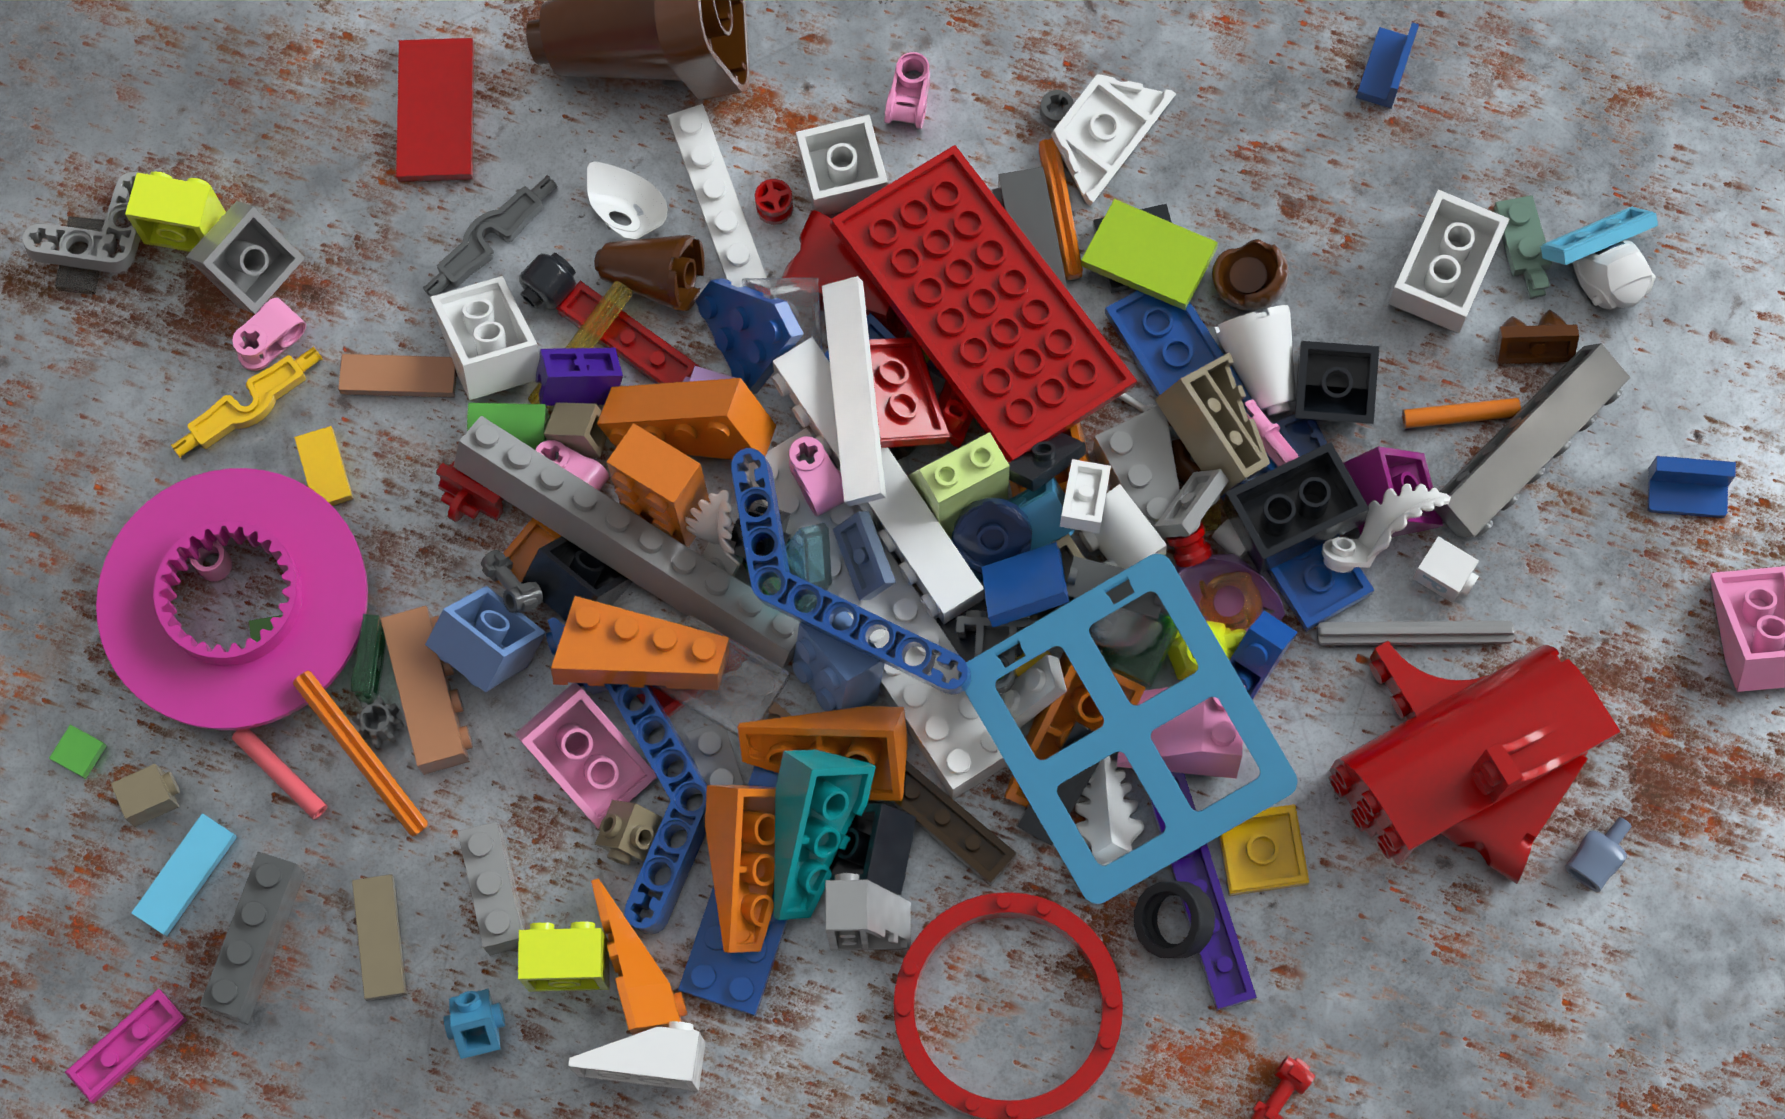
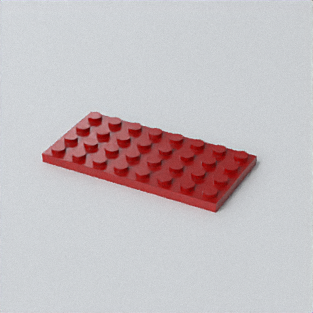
M956 145L831 219L830 227L986 434L991 433L1008 463L1031 451L1036 443L1047 442L1135 387L1137 379Z

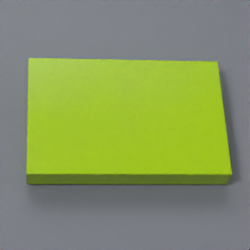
M1114 199L1081 259V266L1186 310L1218 248V242Z

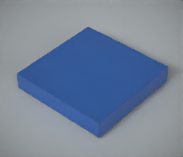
M1057 542L982 567L987 613L992 627H997L1069 602L1062 556Z

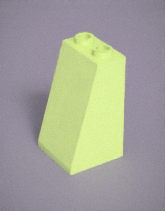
M989 432L909 474L908 478L951 540L954 523L961 511L972 502L985 498L1008 500L1010 465Z

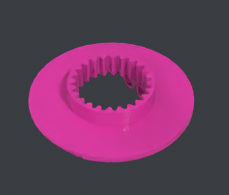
M249 468L214 470L194 475L164 489L147 501L123 526L105 558L100 573L96 601L97 625L106 656L114 671L129 690L150 708L168 718L199 728L215 729L217 731L255 728L285 718L308 704L293 685L294 679L307 670L312 672L325 690L342 672L356 648L365 623L368 603L367 574L362 554L348 525L336 509L314 490L294 479L265 470ZM232 537L238 545H242L245 539H247L252 547L256 548L260 545L267 554L273 555L284 572L282 579L288 587L282 589V594L288 602L281 603L278 606L283 616L281 618L272 617L270 620L274 627L273 630H260V641L256 642L252 638H248L243 649L236 643H232L229 651L226 652L220 644H216L212 650L206 642L202 641L198 644L192 636L187 635L181 628V623L174 616L177 613V609L170 601L177 598V594L172 590L171 586L179 585L181 582L176 575L177 571L188 570L186 559L197 560L199 558L198 549L203 547L207 551H211L213 542L216 540L222 546H227L229 539Z

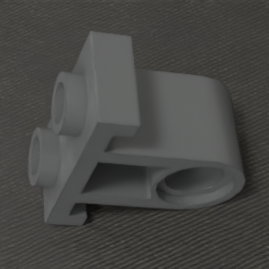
M971 610L967 611L966 616H957L956 633L958 638L966 639L967 631H976V657L1035 623L1037 620H1030V616L992 627L987 611ZM1018 644L997 656L1005 668L1017 661ZM1016 669L1006 674L1002 680L996 682L995 686L1000 695L1009 691L1014 685Z

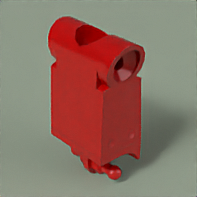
M811 210L799 237L801 243L800 251L786 266L774 296L787 301L790 305L815 306L818 310L824 311L822 286L858 276L863 281L866 315L871 313L895 338H904L907 332L906 326L830 227L831 218L819 211Z
M1588 751L1446 830L1441 835L1458 846L1477 850L1488 866L1518 884L1534 840L1588 760L1586 757Z

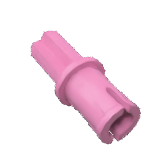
M1253 399L1245 402L1247 411L1252 416L1250 417L1247 414L1248 419L1255 420L1265 451L1276 466L1279 467L1298 458V454L1280 434V426L1277 423L1272 424Z

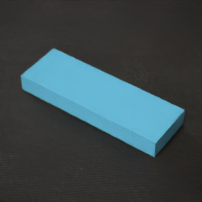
M1631 206L1544 243L1540 246L1542 258L1564 265L1570 264L1658 226L1657 215L1653 211Z
M202 813L134 908L132 914L167 937L237 836Z

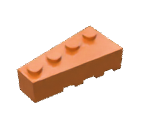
M741 378L611 387L597 425L615 447L618 446L634 423L685 455L730 460L733 459L737 452L745 448H754L766 457L777 426Z

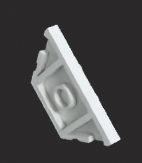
M1097 74L1051 133L1086 204L1091 206L1174 98L1175 92L1168 89L1161 92L1143 88L1141 83L1132 81L1120 82L1114 77Z

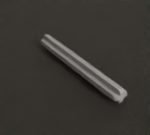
M1511 621L1320 622L1317 627V639L1320 645H1381L1386 641H1389L1391 645L1511 644L1515 634Z

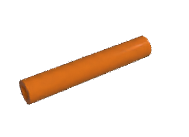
M1519 398L1403 409L1402 422L1404 429L1513 418L1521 410Z

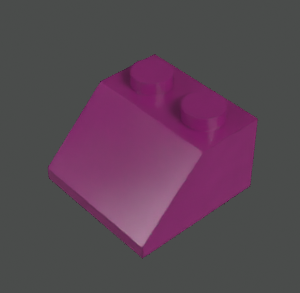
M1378 446L1343 462L1367 506L1374 500L1381 505L1386 490L1390 488L1395 491L1397 496H1400L1404 484H1411L1412 491H1415L1419 484L1425 485L1428 491L1433 488L1424 453ZM1434 509L1433 511H1422L1423 513L1420 517L1408 519L1407 526L1401 531L1394 532L1391 537L1444 526L1442 518ZM1364 524L1357 527L1360 535L1363 532Z

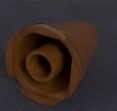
M690 235L608 242L602 249L597 251L594 266L595 270L599 272L600 278L606 282L674 310L688 311L694 306L701 288H695L694 286L697 275L704 276L705 260L703 245L700 239H694L695 236Z

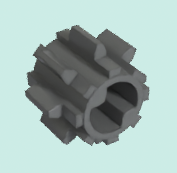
M378 696L374 703L369 705L362 701L360 703L363 708L361 714L352 717V721L360 726L361 730L358 733L364 740L367 738L369 741L371 740L375 748H379L383 741L388 739L390 742L395 743L396 739L393 736L395 731H399L400 728L404 727V723L396 716L400 710L395 703L390 706L388 704L385 705L381 696ZM379 716H387L386 721L380 722L377 729H370L371 722H378Z

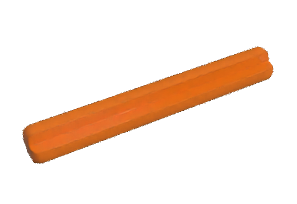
M1053 138L1044 139L1039 142L1038 149L1046 178L1066 280L1079 279L1083 275V268L1081 266V257L1062 157Z

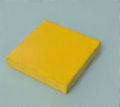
M1295 804L1267 808L1218 837L1229 896L1305 886L1310 883Z

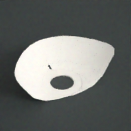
M595 161L588 164L587 194L590 205L611 229L623 238L637 240L663 225L668 211L666 200L652 183L628 170ZM634 204H637L643 210V215H637ZM609 213H622L631 220V224L628 226L617 224L611 220Z

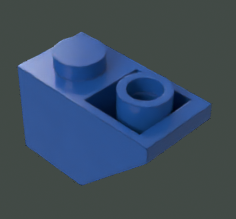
M1265 610L1250 626L1229 660L1252 700L1276 668L1297 634V631Z

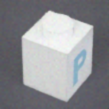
M1438 536L1418 567L1413 580L1454 603L1459 593L1467 596L1479 578L1478 575L1473 573L1479 560Z

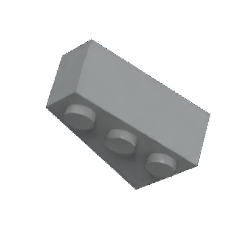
M1155 406L1096 435L1093 445V453L1098 462L1111 466L1109 481L1112 487L1115 488L1120 484L1153 527L1180 491L1167 418L1159 406Z
M836 874L835 880H825L826 933L830 951L909 950L911 946L910 901L869 880H859L858 874Z

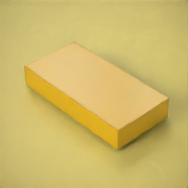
M332 426L294 437L308 487L322 496L332 506L353 500L354 498Z

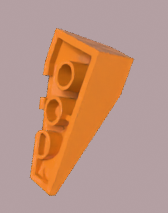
M600 879L591 880L602 927L609 939V942H607L609 956L615 973H618L619 976L615 978L628 1030L632 1035L658 1026L669 1027L670 1021L682 1022L681 1017L688 1015L682 992L674 993L671 984Z

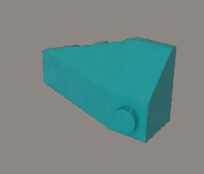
M819 750L783 752L775 788L774 917L777 920L811 918L826 888L825 880H830L832 876L829 867L838 849L845 850L850 840L846 833L855 815L862 816L868 804L876 769L875 765Z

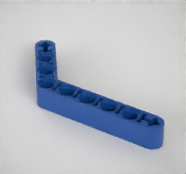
M745 448L737 452L731 462V472L751 588L757 598L766 606L944 693L955 695L965 691L970 685L971 671L965 660L958 654L790 573L771 466L765 456L754 448ZM755 462L758 466L754 470V475L759 487H753L751 479L745 473V471L749 470V463ZM754 501H767L768 508L762 516L752 517L749 515V508ZM765 538L774 540V549L770 554L766 556L756 555V546L759 541ZM771 577L780 578L781 587L774 595L763 594L762 586L767 579ZM808 594L817 597V605L811 612L802 613L798 611L797 605L801 597ZM841 612L853 614V622L848 629L841 631L834 629L833 621L837 614ZM878 629L887 630L889 632V641L885 646L873 648L869 645L870 635ZM913 647H921L926 651L924 661L917 666H910L905 663V655ZM936 655H939L936 661L943 668L952 670L954 665H957V670L961 675L959 680L952 678L949 683H946L944 674L933 668Z
M605 684L671 800L624 910L625 918L630 925L644 934L652 935L659 933L667 925L706 835L707 783L650 685H644V688L629 687L628 684ZM638 694H645L646 699L643 707L639 710L631 711L630 703L632 699ZM658 727H663L665 732L662 740L655 744H649L650 733ZM682 760L684 763L682 772L676 777H668L667 773L670 764L674 761ZM694 794H702V805L697 810L688 811V799ZM685 830L687 832V840L684 845L679 848H672V836L677 831ZM669 867L671 869L669 881L664 885H656V873L661 868ZM649 890H652L653 892L661 896V900H658L654 896H649ZM642 909L654 911L651 918H643L640 916Z

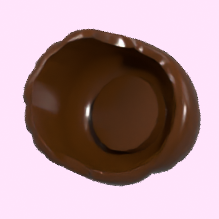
M1259 239L1251 240L1242 247L1227 249L1217 257L1212 268V281L1220 298L1228 305L1241 310L1256 311L1258 309H1267L1280 299L1288 283L1289 268L1283 252L1275 244L1271 245Z

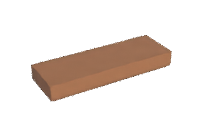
M342 354L338 390L340 394L455 398L457 372L451 357Z

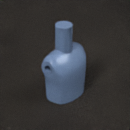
M1618 817L1605 835L1595 830L1589 831L1580 843L1576 853L1565 865L1566 871L1587 888L1600 892L1609 878L1619 870L1627 859V853L1619 843L1631 829V824L1627 820Z

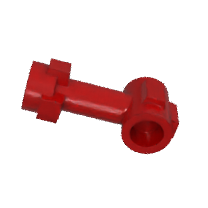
M1287 1055L1274 1073L1281 1081L1265 1104L1261 1101L1256 1102L1252 1108L1254 1113L1250 1119H1284L1279 1115V1112L1294 1090L1302 1095L1314 1080L1315 1074L1309 1071L1311 1067L1298 1057L1293 1059Z

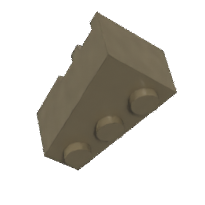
M1230 352L1179 379L1155 399L1200 470L1221 469L1228 478L1229 482L1221 491L1220 497L1227 491L1243 484L1270 464L1255 420L1248 419L1242 402V399L1246 397L1242 385L1236 386L1230 366L1234 362Z

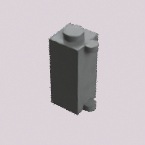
M1074 556L1066 585L1069 601L1071 602L1126 569ZM1129 580L1106 592V594L1110 597L1113 604H1116L1133 594L1134 590ZM1152 591L1143 594L1114 611L1115 613L1155 623L1158 621L1159 613L1168 614L1158 595Z

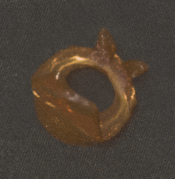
M1235 571L1223 573L1214 577L1208 585L1205 584L1204 580H1200L1199 587L1202 594L1199 603L1200 611L1203 616L1208 617L1209 621L1224 623L1225 627L1230 628L1231 631L1239 628L1247 630L1261 615L1263 606L1262 596L1259 589L1253 583L1249 572ZM1235 586L1244 595L1243 608L1234 616H1222L1215 609V595L1223 587Z

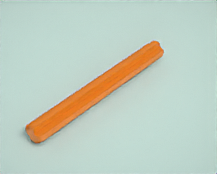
M307 670L296 677L293 681L295 688L411 836H416L428 826L427 820L312 672Z

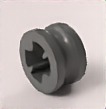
M1052 90L1046 93L1041 99L1040 105L1042 121L1049 127L1056 128L1073 106L1072 97L1063 90ZM1058 103V107L1063 104V114L1055 115L1056 111H1053L1051 114V104Z

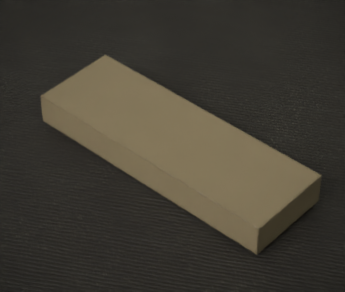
M389 874L352 880L364 999L371 1001L407 995L394 876Z

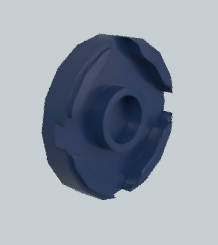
M985 498L972 502L961 511L954 523L953 542L970 569L982 574L983 566L1030 551L1032 528L1028 516L1018 505L1005 499Z

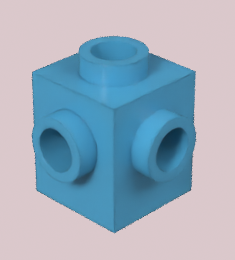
M489 988L480 991H467L459 996L449 998L450 1015L443 1017L448 1039L455 1040L460 1059L500 1050L499 1028L505 1027V1018L501 1003L493 1004Z

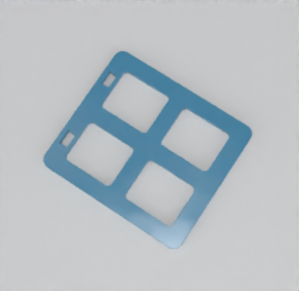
M1152 554L966 662L971 671V681L965 690L966 695L1083 896L1091 903L1100 904L1108 901L1290 796L1296 790L1298 780L1293 768L1171 560L1165 555ZM1129 580L1134 593L1113 604L1106 592ZM1152 591L1160 598L1195 658L1198 669L1192 675L1142 704L1133 705L1127 699L1089 633V628L1100 619L1143 594ZM1020 643L1026 656L1005 668L997 656ZM1059 646L1063 648L1103 716L1104 723L1097 730L1047 759L1040 760L1033 753L998 693L995 684L1002 676L1052 647ZM1216 697L1219 699L1259 767L1260 773L1253 781L1208 807L1196 811L1189 805L1151 740V733L1156 728L1206 699ZM1122 752L1127 757L1165 823V830L1111 863L1101 865L1096 861L1058 796L1057 787L1111 754Z

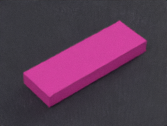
M158 988L68 1068L65 1073L84 1096L94 1104L188 1019L167 995Z

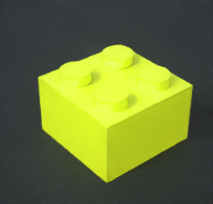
M153 171L150 175L136 173L125 215L144 244L191 252L226 211L213 188L206 181L198 178H188L187 181L173 179L168 174Z
M573 922L570 925V929H554V924L532 923L530 924V929L519 930L518 980L529 992L609 990L610 956L607 948L609 940L601 928H595V923Z

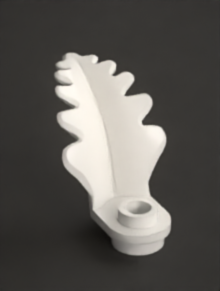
M1404 484L1400 496H1397L1392 488L1386 490L1381 505L1375 500L1369 504L1363 532L1358 539L1337 537L1327 540L1323 544L1322 555L1324 557V564L1329 569L1342 573L1350 572L1354 567L1370 568L1375 557L1388 548L1391 542V535L1394 532L1403 530L1407 526L1408 519L1420 517L1423 513L1422 511H1433L1435 506L1441 507L1449 504L1451 497L1448 494L1440 493L1437 488H1431L1428 491L1423 484L1417 485L1415 491H1412L1411 484Z
M722 490L719 494L710 493L708 495L710 502L706 500L698 502L702 511L691 508L690 513L697 520L685 517L686 523L690 525L686 526V529L695 536L709 542L702 557L711 563H715L719 568L734 577L743 561V557L733 555L736 543L731 541L732 534L726 528L732 525V519L727 514V512L732 511L730 504L731 492L729 490Z
M1110 756L1100 761L1089 780L1091 785H1086L1081 794L1087 797L1089 801L1075 805V811L1086 818V821L1075 825L1085 842L1091 847L1096 861L1101 865H1107L1132 850L1131 844L1144 830V824L1141 820L1129 817L1139 808V803L1136 800L1123 798L1132 790V785L1130 783H1120L1125 778L1126 772L1124 770H1115L1117 768V760H1112Z

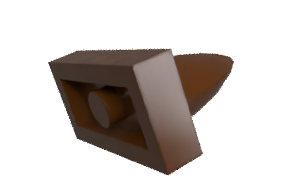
M1550 309L1542 316L1539 324L1536 326H1527L1520 319L1512 316L1499 328L1495 351L1497 364L1568 362L1576 354L1580 336L1577 324L1567 325L1558 314Z

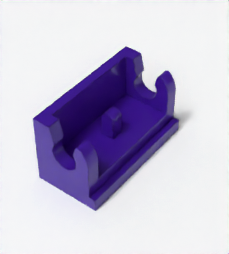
M616 348L540 349V358L536 371V383H541L539 392L540 404L555 406L557 402L605 405L611 387H619L621 385L623 374Z

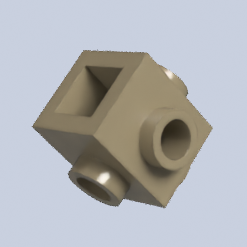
M612 800L608 812L600 824V832L595 845L609 851L607 858L616 863L629 866L631 861L644 863L663 817L636 803Z

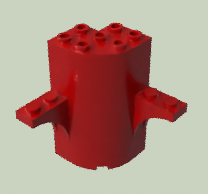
M1389 641L1374 648L1370 656L1372 661L1369 663L1370 670L1380 684L1385 682L1393 695L1390 697V701L1394 710L1401 718L1406 716L1407 721L1338 758L1329 770L1332 774L1329 776L1331 786L1340 798L1345 796L1353 809L1350 811V816L1359 831L1363 832L1366 830L1370 838L1378 834L1379 837L1376 838V842L1383 855L1387 859L1393 858L1395 863L1399 865L1406 861L1412 851L1421 844L1597 746L1599 749L1613 741L1621 731L1590 683L1569 659L1561 662L1557 656L1559 652L1556 648L1542 645L1490 675L1470 680H1450L1439 678L1417 669L1402 658Z

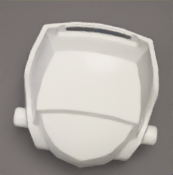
M1623 240L1572 262L1580 286L1595 306L1599 305L1605 309L1634 307L1643 300L1645 295L1652 291L1654 281L1656 280L1643 254L1629 240Z

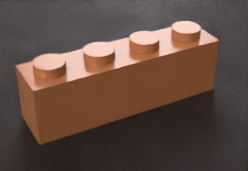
M426 605L380 618L416 763L423 775L470 762L467 750L473 748L467 725L460 726L457 714L464 711L458 689L451 690L448 676L454 675V669L450 664L443 662L435 652L425 645L439 618V615L433 617Z

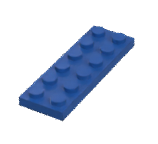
M754 766L748 786L776 787L779 773ZM713 886L678 991L756 1017L788 920H777L774 917L773 909L760 952H724Z

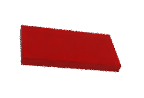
M473 38L399 40L396 178L398 182L473 179L475 46Z

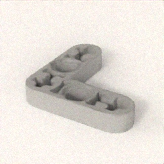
M128 172L117 181L102 231L46 223L31 225L22 236V242L28 256L37 262L112 273L127 270L135 259L141 238L132 225L127 228H119L115 223L120 217L126 216L125 212L130 198L129 192L132 191L136 173L140 172ZM42 238H47L48 242H42L40 247L35 246L34 243H40ZM116 239L120 240L119 245L122 253L119 252L115 255V258H110L109 254H114L118 245ZM85 242L88 244L87 250L81 254L68 252L69 247L73 243Z

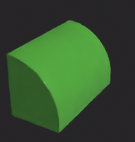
M468 403L467 431L480 416H483L534 450H536L540 443L547 441L544 432L550 415L545 404Z

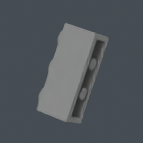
M497 821L457 831L484 950L491 956L518 949L519 930L526 929L504 831Z

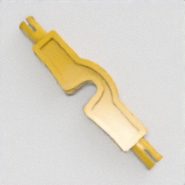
M314 346L295 360L290 355H287L273 366L247 380L246 388L253 398L250 405L241 406L233 396H223L205 413L190 422L187 427L191 432L174 444H171V447L179 458H182V456L199 444L203 449H207L233 430L257 424L272 411L276 400L306 380L303 372L319 361H322V357Z

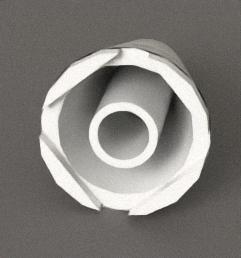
M1288 305L1267 308L1268 315H1266V312L1257 314L1252 312L1219 324L1218 327H1214L1215 334L1226 354L1231 353L1234 362L1232 365L1249 395L1261 411H1267L1268 416L1291 410L1289 403L1296 400L1291 315Z

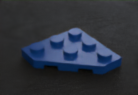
M724 278L709 281L695 300L701 317L705 319L717 348L722 352L731 370L732 377L741 378L753 395L759 392L774 373L773 360L790 351L804 334L787 301L779 298H766L763 296V292L746 286H733L731 281Z

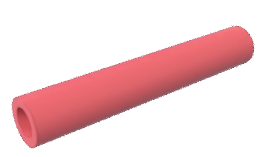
M250 729L237 730L233 734L232 740L313 820L319 818L326 811L328 806Z

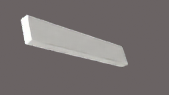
M858 276L822 286L844 503L848 506L886 498L863 281Z

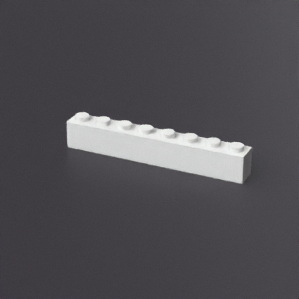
M813 337L773 360L775 375L771 379L782 397L790 396L796 405L792 408L795 417L803 428L808 425L817 436L815 439L823 445L826 453L831 457L841 473L830 362ZM888 447L881 448L886 498L856 506L859 511L870 512L871 518L880 530L877 534L882 546L888 553L893 551L902 562L898 565V568L909 585L917 584L923 593L920 601L932 618L938 615L942 623L946 624L984 599V588Z

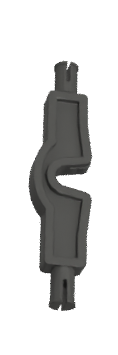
M546 175L533 189L530 190L526 186L522 187L498 210L488 211L476 218L467 228L463 242L437 265L439 274L423 287L424 291L431 297L440 294L450 284L457 288L473 273L489 263L494 257V251L484 240V237L488 233H495L500 238H503L504 241L512 242L526 225L543 210L542 200L558 187L554 180Z

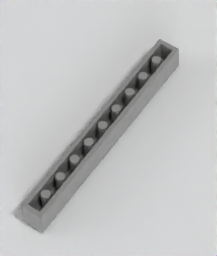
M480 416L459 440L454 462L456 469L501 496L509 503L712 633L729 637L731 645L776 674L780 675L794 657L799 623L801 622L766 606L757 598L752 588L483 416Z

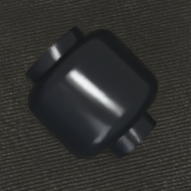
M557 253L552 255L539 254L519 276V282L524 289L520 295L535 309H538L540 306L547 309H555L574 290L576 282L573 276L576 272Z

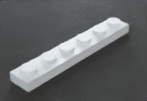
M700 104L668 115L672 132L725 278L731 281L733 286H746L763 292V296L766 298L774 299L704 105Z

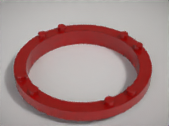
M1004 892L980 895L960 902L942 912L919 933L903 959L895 985L894 1021L899 1044L907 1063L919 1081L937 1099L952 1109L975 1119H1042L1064 1110L1086 1094L1101 1077L1113 1056L1122 1026L1123 999L1120 980L1115 964L1101 939L1081 918L1063 906L1042 897L1024 893ZM995 918H1018L1033 921L1065 937L1076 947L1088 963L1095 977L1101 1001V1021L1098 1037L1083 1065L1073 1076L1055 1089L1042 1095L1022 1100H996L982 1097L959 1087L949 1080L936 1067L925 1051L915 1022L914 1006L918 983L925 966L935 951L947 939L963 928Z

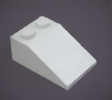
M503 276L430 297L457 375L469 400L536 381V371L539 362L538 345Z
M670 1021L669 1027L658 1026L570 1057L568 1066L578 1077L699 1092L705 1041L700 1032L693 1029V1024Z

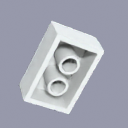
M1438 190L1395 284L1388 304L1460 333L1509 222V218Z

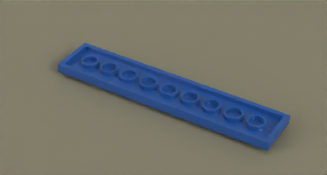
M1137 290L1105 308V315L1157 397L1179 379L1224 355L1190 302L1186 310H1183ZM1230 366L1236 386L1242 385L1246 397L1242 399V402L1245 411L1250 417H1252L1251 414L1247 411V407L1244 404L1245 402L1252 400V398L1247 392L1242 382L1240 381V379L1238 378L1233 368ZM1268 456L1270 464L1246 482L1277 468L1276 464ZM1225 494L1221 496V499L1223 500V502H1224ZM1323 544L1267 570L1305 632L1314 628L1320 622L1330 619L1369 597L1374 592V588L1360 567H1354L1352 571L1345 573L1329 569L1324 564V557L1322 555Z

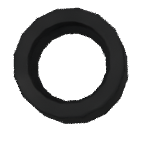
M1161 881L1149 886L1138 898L1134 909V929L1139 942L1149 953L1159 958H1188L1200 953L1210 942L1215 929V912L1210 898L1200 887L1190 882ZM1169 896L1181 897L1188 905L1191 914V927L1188 935L1183 942L1178 944L1167 942L1161 935L1158 927L1159 908L1161 903Z

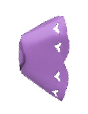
M1235 554L1212 555L1206 561L1191 567H1178L1176 564L1174 565L1207 621L1224 623L1225 627L1230 628L1231 631L1239 628L1248 631L1250 626L1262 614L1263 607L1274 610V613L1269 614L1278 620H1282L1285 615L1281 599L1258 572ZM1159 613L1157 623L1152 622L1150 635L1162 643H1167L1168 640L1166 638L1168 635L1158 628L1160 627V621L1164 617L1169 616V614ZM1239 614H1241L1244 619L1248 620V622L1245 623L1243 621H1239L1237 623H1232V620H1234L1235 618H1237Z

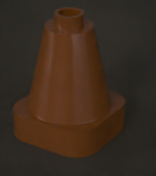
M548 0L541 6L539 19L528 21L526 26L527 44L534 62L538 65L549 63L553 71L559 76L683 81L699 100L743 93L749 87L750 70L745 0Z

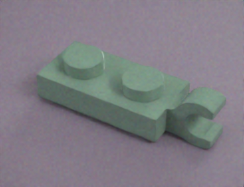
M1533 195L1496 202L1493 208L1494 213L1509 218V222L1502 235V241L1512 276L1524 274L1530 299L1545 296V288H1549V281L1545 270L1550 269L1552 261L1542 258L1540 246L1546 243Z

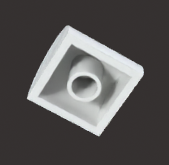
M1120 484L1106 493L1100 532L1081 531L1079 533L1081 541L1091 553L1099 548L1107 559L1103 562L1104 564L1127 569L1152 554L1166 556L1167 544Z

